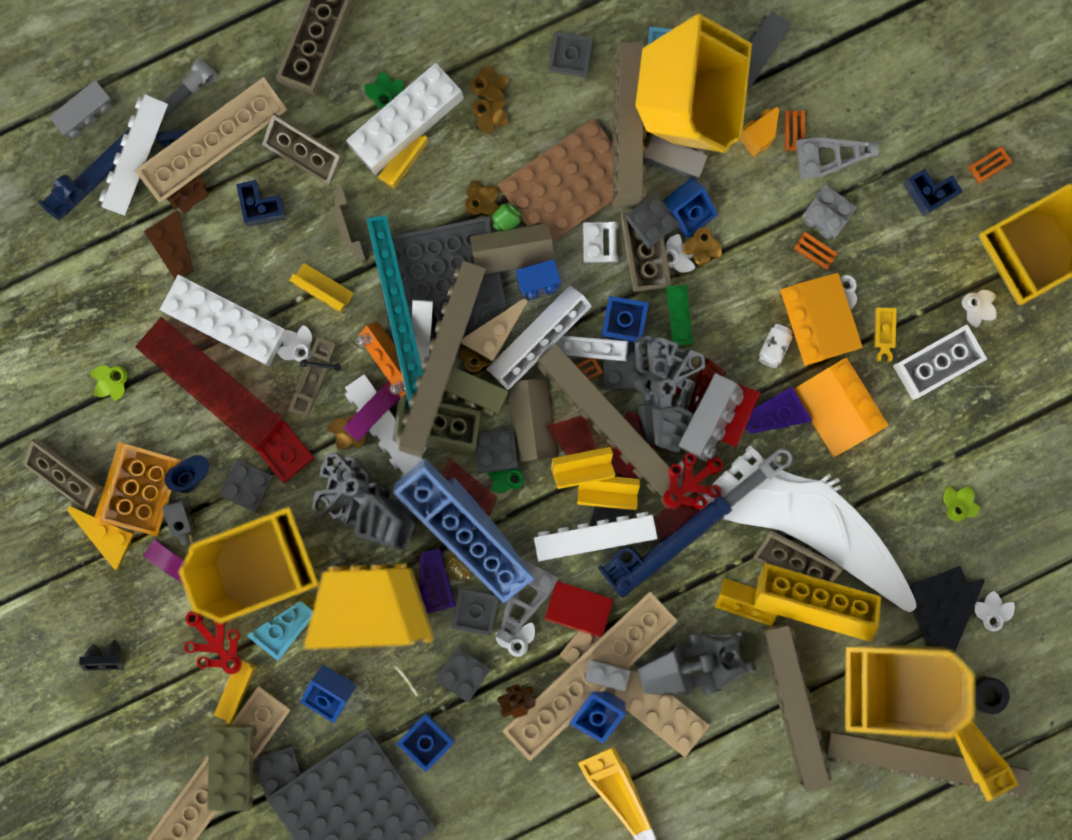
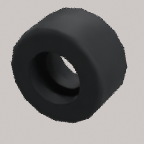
M988 676L974 681V707L987 714H997L1006 708L1010 695L1007 686L1002 681ZM989 687L996 691V698L992 703H986L982 698L983 691Z

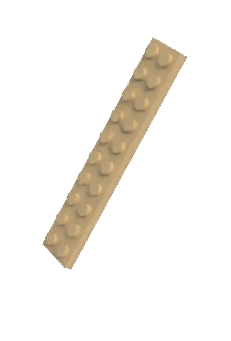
M649 591L535 699V707L528 709L527 715L512 720L502 732L531 761L569 725L570 720L592 691L604 692L608 688L607 686L585 681L584 677L589 658L628 669L678 621Z
M258 686L230 725H254L255 760L292 709L261 686ZM208 756L146 840H197L218 812L207 811Z

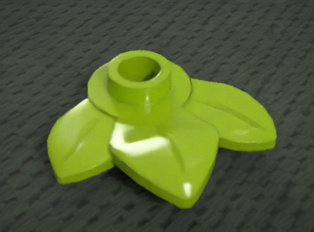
M102 365L90 372V375L98 380L94 396L106 397L110 395L114 401L119 400L125 392L124 383L128 378L127 371L123 367L114 366L110 368ZM116 373L121 374V378L119 380L115 379Z
M947 486L945 489L943 501L948 507L947 515L952 521L960 522L966 517L973 518L979 513L981 507L973 503L975 494L971 487H964L958 492L951 486ZM955 508L960 511V514L955 512Z

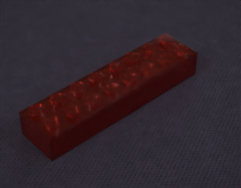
M163 317L158 319L135 346L136 349L253 449L260 452L286 422Z

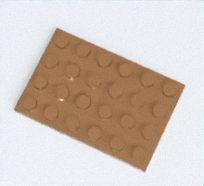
M593 118L499 183L498 187L509 203L513 204L521 212L520 217L526 227L548 223L552 243H554L612 202L613 143L596 119Z

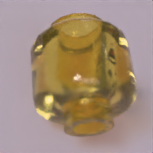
M451 553L444 562L446 565L445 571L456 581L464 579L467 581L474 574L454 553Z

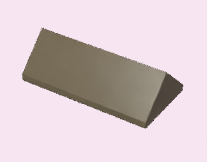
M272 114L262 145L326 185H329L345 161L342 154L279 115Z
M629 212L621 213L633 292L648 293L672 286L664 237L650 248H647L624 217Z
M548 223L470 236L474 264L486 268L485 274L525 268L554 259Z
M529 379L516 382L508 392L517 462L556 458L547 379Z
M36 438L31 440L23 465L86 512L103 491L104 485L45 441Z
M766 530L753 556L754 559L763 564H771L829 582H834L843 567L771 530Z

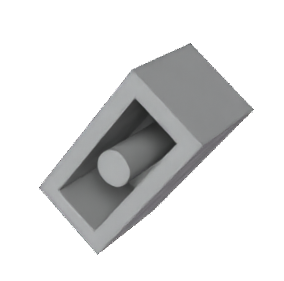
M589 658L584 679L585 681L625 691L630 670Z

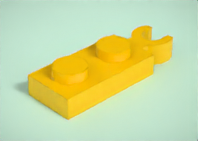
M875 308L874 348H880L876 355L877 362L881 361L882 354L887 355V362H891L893 359L890 348L894 349L896 347L897 308Z

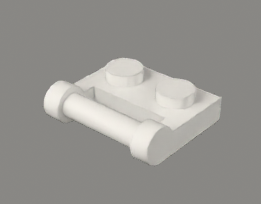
M619 222L583 223V263L619 262V256L617 255V229H619ZM603 230H609L608 256H603Z

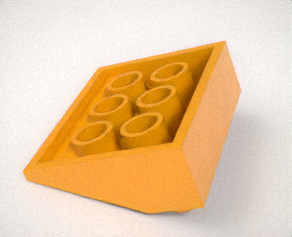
M839 273L802 282L780 290L804 366L863 348Z
M847 357L794 388L795 393L812 419L813 426L833 458L889 426Z
M118 441L94 518L108 524L158 536L164 517L162 506L169 501L172 491L165 485L164 478L169 469L179 464L181 460Z

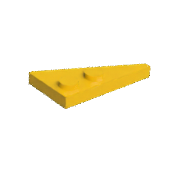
M69 506L67 509L69 514L110 565L118 570L135 534L115 525L98 521L94 518L95 516Z

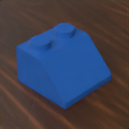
M690 178L662 200L680 224L677 227L686 238H689L697 229L702 228L718 215L705 188L693 178Z
M322 664L311 680L300 703L335 723L357 685Z
M592 691L569 724L604 744L626 715L625 701L609 692Z

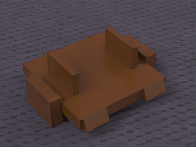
M198 175L170 195L167 200L175 210L180 208L183 214H186L193 206L209 196L204 189L207 185Z
M519 684L505 688L507 694L497 698L502 708L500 710L503 717L513 715L515 719L527 715V710L535 707L536 704L535 698H532L531 686L520 689Z

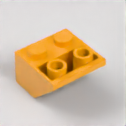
M778 107L772 110L768 108L760 115L761 117L757 121L753 119L744 126L745 129L742 131L741 142L753 158L767 149L776 136L779 115Z

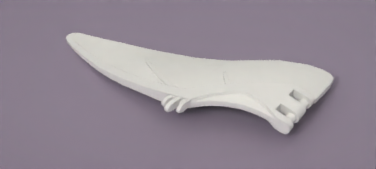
M750 445L745 449L746 452L731 464L732 467L729 471H725L712 484L718 485L721 488L720 495L722 497L759 469L758 465L766 460ZM751 457L756 460L753 465L748 463ZM781 470L770 480L767 478L731 507L733 511L723 518L740 524L783 531L808 544L837 565L843 567V569L902 610L911 612L916 608L913 594L889 550L861 515L835 492L841 489L840 485L832 486L840 481L839 478L828 482L826 480L831 475L827 474L821 480H813ZM738 472L743 475L739 481L734 477ZM712 489V492L714 494H717V491L715 489ZM703 494V496L707 499V505L710 502L715 501V498H711L709 495ZM699 500L698 504L702 506L703 502Z

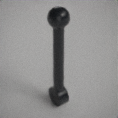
M305 359L300 361L302 367L331 368L337 372L341 370L339 363L330 365L307 362Z

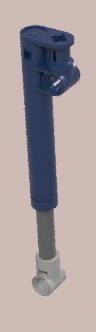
M205 60L196 62L191 69V73L181 81L183 84L164 101L168 106L162 121L191 94L195 95L203 86H209L216 80L217 73ZM130 128L124 134L128 135ZM124 134L74 180L68 175L60 176L53 185L52 193L43 201L40 199L38 203L58 221L65 217L108 177L110 171H114L116 164H113L117 152L121 154L123 146L120 144Z
M784 448L777 449L758 465L759 469L724 497L719 495L715 498V501L710 502L643 557L632 546H624L612 556V560L606 565L598 566L599 571L614 590L624 598L722 520L725 515L732 512L733 509L731 507L767 478L770 480L781 470L788 467L792 461L790 452ZM786 453L788 460L785 463H779L776 459L778 454ZM625 551L631 552L633 559L629 561L623 559L622 553Z

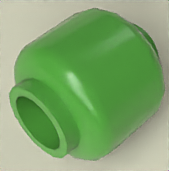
M511 203L509 205L502 204L492 215V219L495 222L493 226L498 231L515 229L521 222V212Z

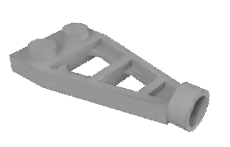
M820 137L796 140L800 180L822 177L862 159L875 157L879 154L876 140L858 142ZM840 147H853L854 156L841 160ZM819 148H832L835 155L834 161L827 165H821L818 153Z
M524 559L522 560L534 577L527 585L537 590V596L528 604L519 600V592L507 600L501 628L496 637L509 644L514 637L513 635L547 599L558 580L554 575ZM515 604L525 608V613L519 621H514L510 618L512 607ZM504 629H509V630H510V634L507 633V632H505V631H503V630H504Z

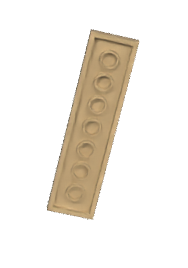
M262 77L134 171L157 201L161 203L268 125L272 114L275 113L280 116L287 109L266 79Z
M578 631L559 656L572 665L599 637ZM632 664L628 668L630 674L625 691L608 687L604 692H609L625 701L626 710L682 756L686 757L710 725L673 695L645 694L639 677V668Z

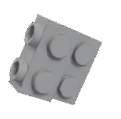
M825 184L801 218L804 219V223L809 227L817 228L824 238L834 240L857 207Z

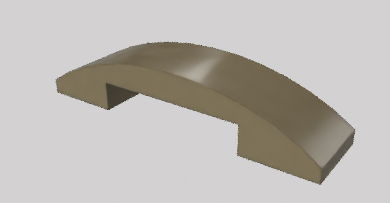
M338 185L334 206L339 231L357 259L363 264L367 263L360 241L352 242L342 209L348 208L349 204L342 185Z
M317 337L309 362L330 364L336 343ZM306 367L288 411L306 418L308 417L328 368Z

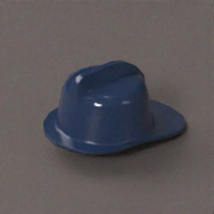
M202 455L189 457L169 469L164 478L165 485L168 489L181 493L194 491L198 487L199 482L207 475L209 461Z

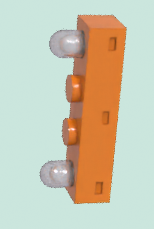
M378 321L366 325L356 338L357 345L360 347L365 346L391 383L390 392L394 395L399 394L400 397L402 395L407 396L394 343Z

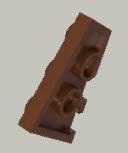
M178 210L144 231L174 279L178 275L186 277L194 271Z

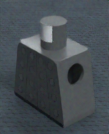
M186 496L168 501L162 508L171 536L178 535L181 545L192 543L193 540L190 532L196 526L189 497Z

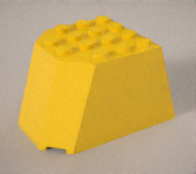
M697 14L642 49L636 108L646 131L672 144L727 152L731 145L742 139L752 43L707 17Z
M1071 184L1064 186L978 235L980 242L1017 305L1028 302L1072 277Z
M290 507L192 544L179 570L193 611L219 623L254 612L319 585Z
M377 564L370 566V569H368V565H356L349 567L348 570V566L329 567V571L323 572L305 641V649L415 644L414 640L424 639L425 643L434 641V633L412 567H407V564H394L393 568H388V564Z
M887 644L846 647V731L952 738L974 718V674L947 648Z

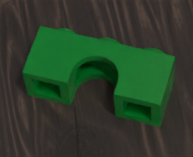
M687 285L667 286L665 298L670 319V341L677 344L676 348L690 347L693 345Z

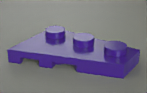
M791 387L754 408L746 429L749 434L812 422V419Z
M438 548L420 553L419 591L427 614L455 607L456 603L442 549Z

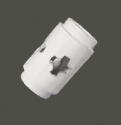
M775 324L774 328L770 329L759 353V362L771 368H777L778 365H781L793 339V331L785 326Z

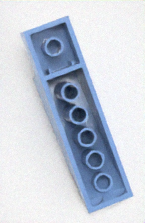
M424 458L395 483L393 493L503 603L534 579L531 572L498 527L454 477L447 481Z

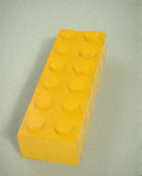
M764 563L758 576L753 608L871 642L879 628L881 596Z

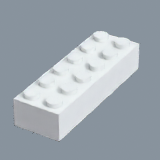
M435 63L346 141L356 155L376 175L394 157L464 99L462 91Z
M180 275L175 279L159 309L167 315L269 367L287 334V331L278 325Z

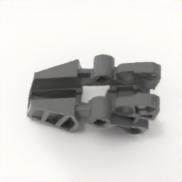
M640 336L635 341L636 367L639 372L645 375H639L635 378L634 387L638 392L644 393L643 404L637 405L643 438L649 444L679 453L681 447L678 445L694 416L693 413L686 409L689 391L694 390L695 383L686 379V377L705 368L704 355L691 349L685 351L676 348V343L663 338ZM645 342H648L647 346L645 348H642L641 345ZM697 356L700 363L694 368L692 358ZM648 359L650 368L645 371L642 364L644 360ZM676 388L681 390V394L676 406L671 405V396L674 395Z
M328 453L324 458L319 475L328 479L326 490L315 491L312 510L321 518L329 513L340 524L354 527L355 536L392 549L404 550L415 527V522L398 500L389 498L390 492L388 487L372 483L371 473L358 459L353 457L344 458L337 453ZM333 459H335V463H336L339 467L333 465V464H334V462L332 461ZM361 474L365 475V481L359 480ZM324 500L326 507L319 511L318 504ZM340 509L338 514L334 513V510Z
M746 631L734 634H705V632L687 636L690 646L682 648L680 643H674L643 663L638 672L645 694L693 695V688L702 686L704 695L721 691L722 687L757 669L754 660L743 663L739 655L738 643L748 641ZM706 652L708 654L700 657V661L695 663H686L685 658ZM703 669L704 672H708L690 678L689 675L692 674L693 671Z

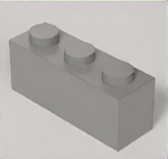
M94 80L49 116V118L59 131L70 140L71 138H76L83 128L95 123L96 118L102 113L105 114L110 111L114 101L98 82Z
M652 135L643 161L698 181L708 155L704 154V151L701 149L693 148L692 150L686 146L672 144L658 136Z

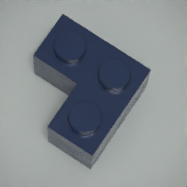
M926 169L921 170L903 183L923 217L963 192L953 175L935 185Z
M256 180L236 184L243 220L248 227L287 219L283 199L280 195L262 199L260 185Z

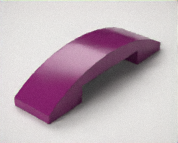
M389 380L343 428L357 442L399 400L400 396Z
M154 539L143 556L183 584L179 570L185 560L172 552L170 548Z

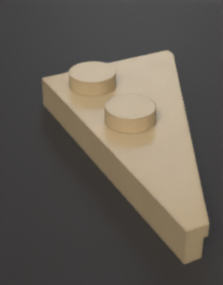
M522 299L464 337L461 344L494 362L527 306L528 301Z

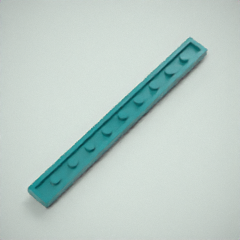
M387 215L367 218V226L409 404L412 394H417L418 387H415L419 375L423 376L422 365Z

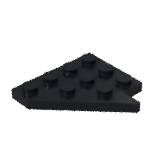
M957 566L908 585L916 601V608L913 610V614L926 646L945 647L955 654L985 580L983 578L967 583L961 566Z

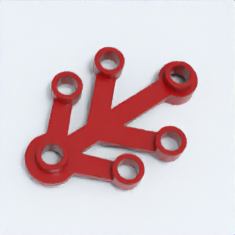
M687 453L683 457V486L679 489L678 476L682 473V468L679 464H673L668 469L670 475L669 489L663 494L665 506L675 509L683 504L703 509L707 505V499L704 496H698L696 499L683 496L687 492L709 495L711 498L718 497L721 494V488L718 485L708 487L697 484L708 475L719 473L723 469L722 460L718 457L709 459L705 464V468L692 478V468L696 462V456L692 453ZM687 457H690L692 459V462H689L687 460ZM673 468L677 469V474L673 472ZM712 489H715L717 491V494H714L712 492ZM671 495L676 498V501L671 499ZM698 500L703 502L702 506L698 504Z
M194 611L188 612L185 618L186 623L191 627H195L209 644H197L194 641H188L184 645L185 652L217 653L221 659H209L206 656H202L197 659V666L201 669L220 667L227 674L238 673L242 667V660L237 655L240 632L236 629H231L227 632L226 636L230 641L229 652L224 649V634L227 621L222 624L214 621L215 625H217L215 638L203 624L202 614ZM192 615H195L196 617L195 622H191L190 617ZM233 631L236 633L235 639L231 638V633ZM189 644L194 646L192 651L188 649ZM202 659L206 660L205 666L201 665ZM230 660L234 662V666L232 668H230L228 665Z

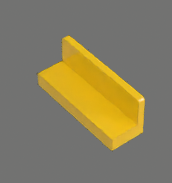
M420 135L385 166L378 178L395 190L429 143L428 137Z
M305 263L301 266L296 275L293 274L289 279L292 284L340 313L344 312L354 295L352 291Z
M611 447L552 458L551 471L557 488L561 489L614 478L615 471L611 463L613 455Z
M614 477L578 485L577 504L637 510L640 479Z
M726 578L723 579L721 591L715 602V608L769 626L773 625L777 617L776 614L753 608L756 588Z
M242 660L240 671L230 675L214 713V716L226 720V724L230 725L235 719L257 668L256 665Z

